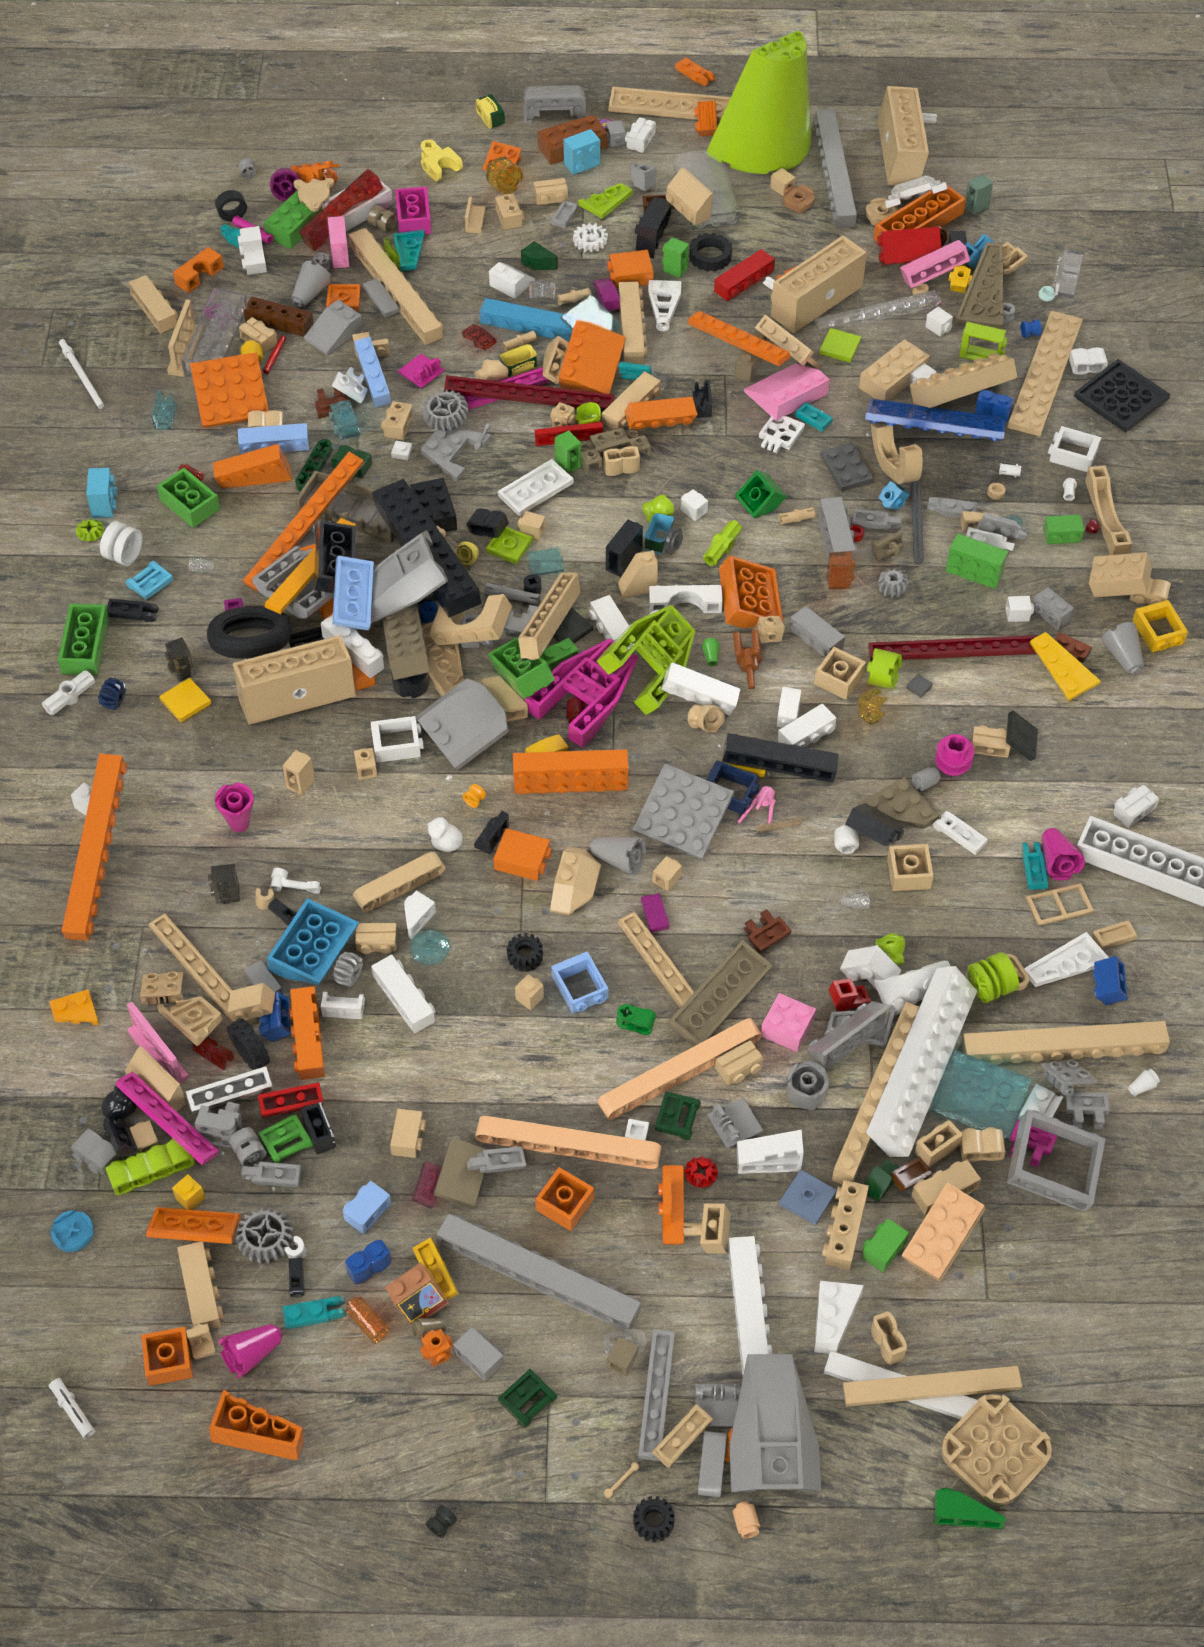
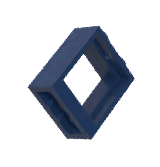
M716 760L706 780L717 784L720 778H724L749 787L742 800L732 798L727 808L743 814L746 808H750L753 794L756 795L759 790L758 775Z

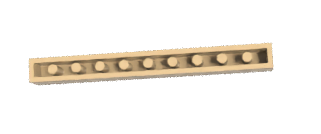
M366 228L348 234L350 248L373 278H378L399 307L400 313L423 343L427 345L442 339L443 324L436 319L434 312L428 309L426 302L421 300L419 293L414 291L411 283L407 282L404 274L397 269L395 262H392L388 253L383 251L381 244L375 241L373 234L369 233Z
M908 1002L904 1004L835 1165L832 1181L843 1185L844 1180L854 1182L872 1141L866 1133L918 1013L919 1006Z
M1165 1021L967 1033L963 1034L961 1046L965 1065L979 1066L990 1063L998 1065L1006 1062L1059 1061L1068 1058L1078 1060L1084 1057H1120L1130 1054L1139 1056L1146 1053L1162 1054L1167 1051L1170 1040Z

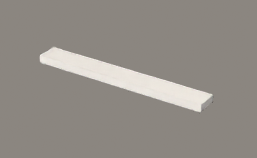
M830 1351L824 1369V1374L848 1382L906 1377L905 1375ZM961 1395L910 1400L907 1402L962 1419L978 1400Z

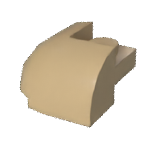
M1008 241L1002 245L1003 274H1010L1016 271L1028 261V255L1020 248H1015Z

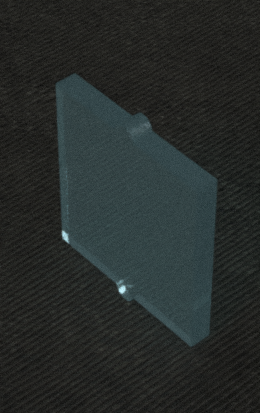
M558 547L528 552L529 566L534 575L564 572L563 557L560 556Z

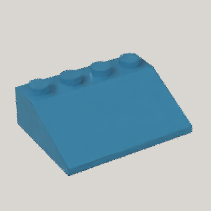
M307 898L268 955V970L285 979L320 985L359 925V922Z

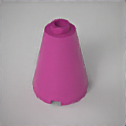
M238 782L234 783V785L228 786L226 784L222 786L215 795L216 808L234 832L247 830L254 803L251 789L247 785Z
M1049 828L1042 834L1046 869L1051 878L1059 881L1068 880L1071 878L1070 875L1075 872L1077 874L1080 873L1085 865L1083 854L1057 828Z
M268 1324L220 1338L218 1345H223L224 1349L220 1353L229 1371L232 1374L236 1372L238 1374L236 1378L245 1376L281 1343L282 1332L278 1326Z

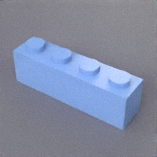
M367 337L354 341L355 350L375 408L390 404V392L371 338Z
M307 423L238 429L240 455L275 444H279L283 452L309 450Z

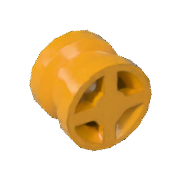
M472 784L469 787V791L465 792L462 798L470 807L477 808L480 800H484L487 795L482 787Z

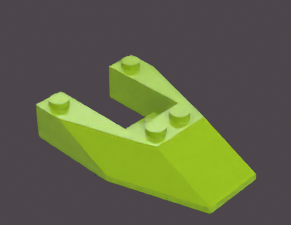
M671 604L634 621L603 652L596 662L609 675L620 668L634 650H637L657 672L634 701L640 710L647 715L660 707L670 694L661 690L665 673L671 663L686 668L696 631Z

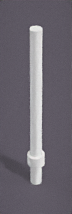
M61 339L59 344L63 349L64 356L71 362L97 407L102 409L104 404L75 358L74 351L67 345L64 339Z

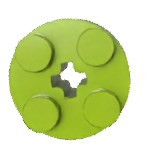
M875 648L873 661H869L867 666V672H870L867 684L894 689L900 675L898 674V669L902 665V655Z

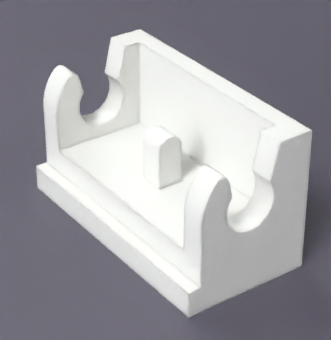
M323 992L320 1006L322 1017L362 1019L365 997L364 994H359V998L331 997L328 995V992Z

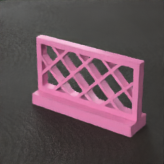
M134 1003L127 1004L133 1026L127 1030L139 1047L142 1046L179 1084L188 1080V1073Z

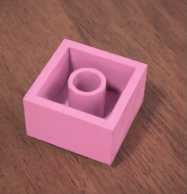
M779 993L762 1024V1037L798 1052L814 1022L816 1009Z

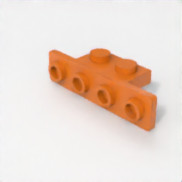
M326 161L324 165H322V162L312 163L313 166L311 164H302V168H300V165L291 166V169L298 174L300 180L310 183L311 179L323 181L322 169L337 168L339 164H333V161Z
M664 1165L662 1167V1183H658V1196H662V1202L658 1203V1215H662L663 1244L682 1245L684 1244L683 1166Z

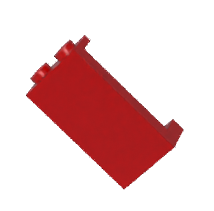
M940 227L882 231L877 236V244L881 250L878 254L879 262L882 263V266L910 263L940 249Z

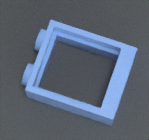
M588 951L551 966L552 978L572 1014L582 1012L588 1007L601 1004L608 999V987ZM587 970L598 990L573 1000L563 979Z

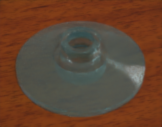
M425 930L414 936L410 943V952L412 957L421 964H437L448 955L449 941L439 931Z

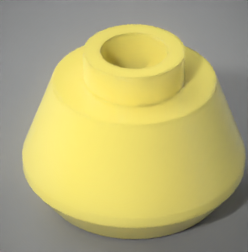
M464 541L457 546L456 556L463 565L469 566L477 560L479 549L475 544Z

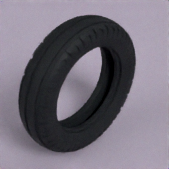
M245 606L227 610L213 618L207 629V640L211 648L222 656L249 659L282 649L290 640L292 628L288 617L283 612L279 614L265 608V606ZM262 627L270 629V631L257 636L235 637L228 635L235 630L243 628Z

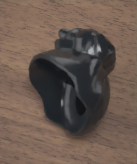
M116 1085L114 1090L106 1095L101 1105L103 1115L105 1117L110 1116L113 1121H116L118 1118L125 1119L134 1113L137 1107Z

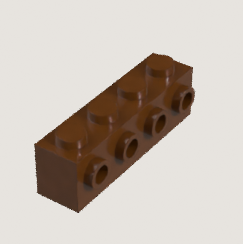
M253 296L244 308L246 322L253 317L257 321H262L268 328L302 337L306 335L314 324L313 315L310 311Z

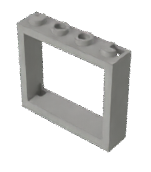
M1028 1109L1020 1117L1007 1183L1086 1212L1094 1203L1105 1138L1098 1136L1096 1133L1079 1129L1075 1125L1060 1122L1057 1118H1050L1040 1114L1038 1111ZM1031 1126L1092 1148L1084 1193L1022 1170Z

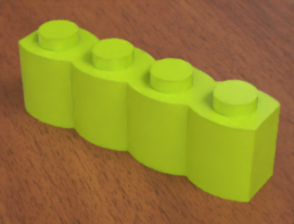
M171 1139L165 1145L152 1146L147 1152H137L136 1157L130 1156L126 1160L113 1161L105 1169L115 1195H122L137 1187H142L155 1180L168 1177L175 1172L186 1170L196 1163L192 1155L174 1139Z

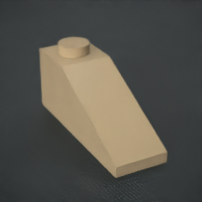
M559 336L548 344L543 359V376L555 384L559 383V375L569 342Z

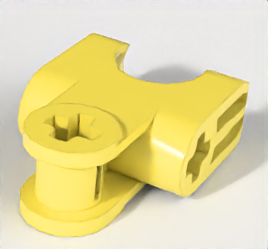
M424 140L421 143V149L423 150L421 165L434 181L437 182L442 179V168H451L455 172L463 169L462 159L450 147L441 149L433 140Z

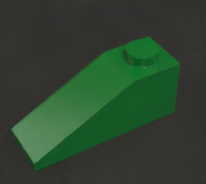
M952 1488L936 1490L934 1496V1524L1003 1529L1006 1522L1005 1516L960 1491H953Z

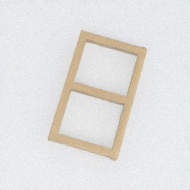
M1082 883L1025 897L1038 926L1094 912ZM1078 889L1087 909L1067 914L1057 893ZM1053 895L1061 915L1041 920L1032 899Z

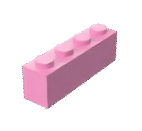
M957 240L900 267L904 282L910 288H913L954 269L955 266L958 267L969 262L970 259L966 246Z

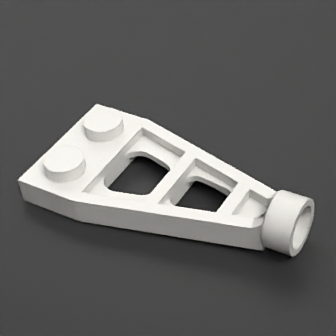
M649 280L648 297L656 320V328L664 332L669 329L671 319L681 298V281ZM657 296L672 298L670 302H659ZM659 309H669V312L659 313Z

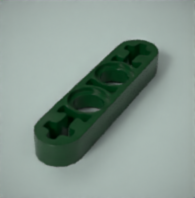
M322 439L317 442L295 480L298 491L301 492L313 474L307 473L308 470L322 471L333 451L330 440ZM315 458H322L321 461H314Z

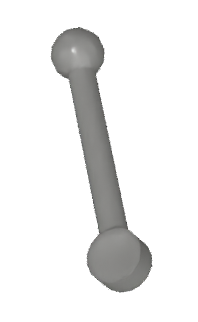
M490 423L485 424V429L478 442L474 444V449H481V442L487 430L491 428Z

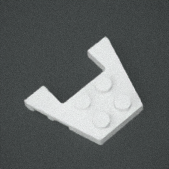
M922 176L897 184L891 191L892 195L888 196L889 200L885 201L886 207L901 204L900 199L907 200L915 194L923 195L930 189H932L933 193L946 190V182L941 183L940 180L935 181L932 177Z

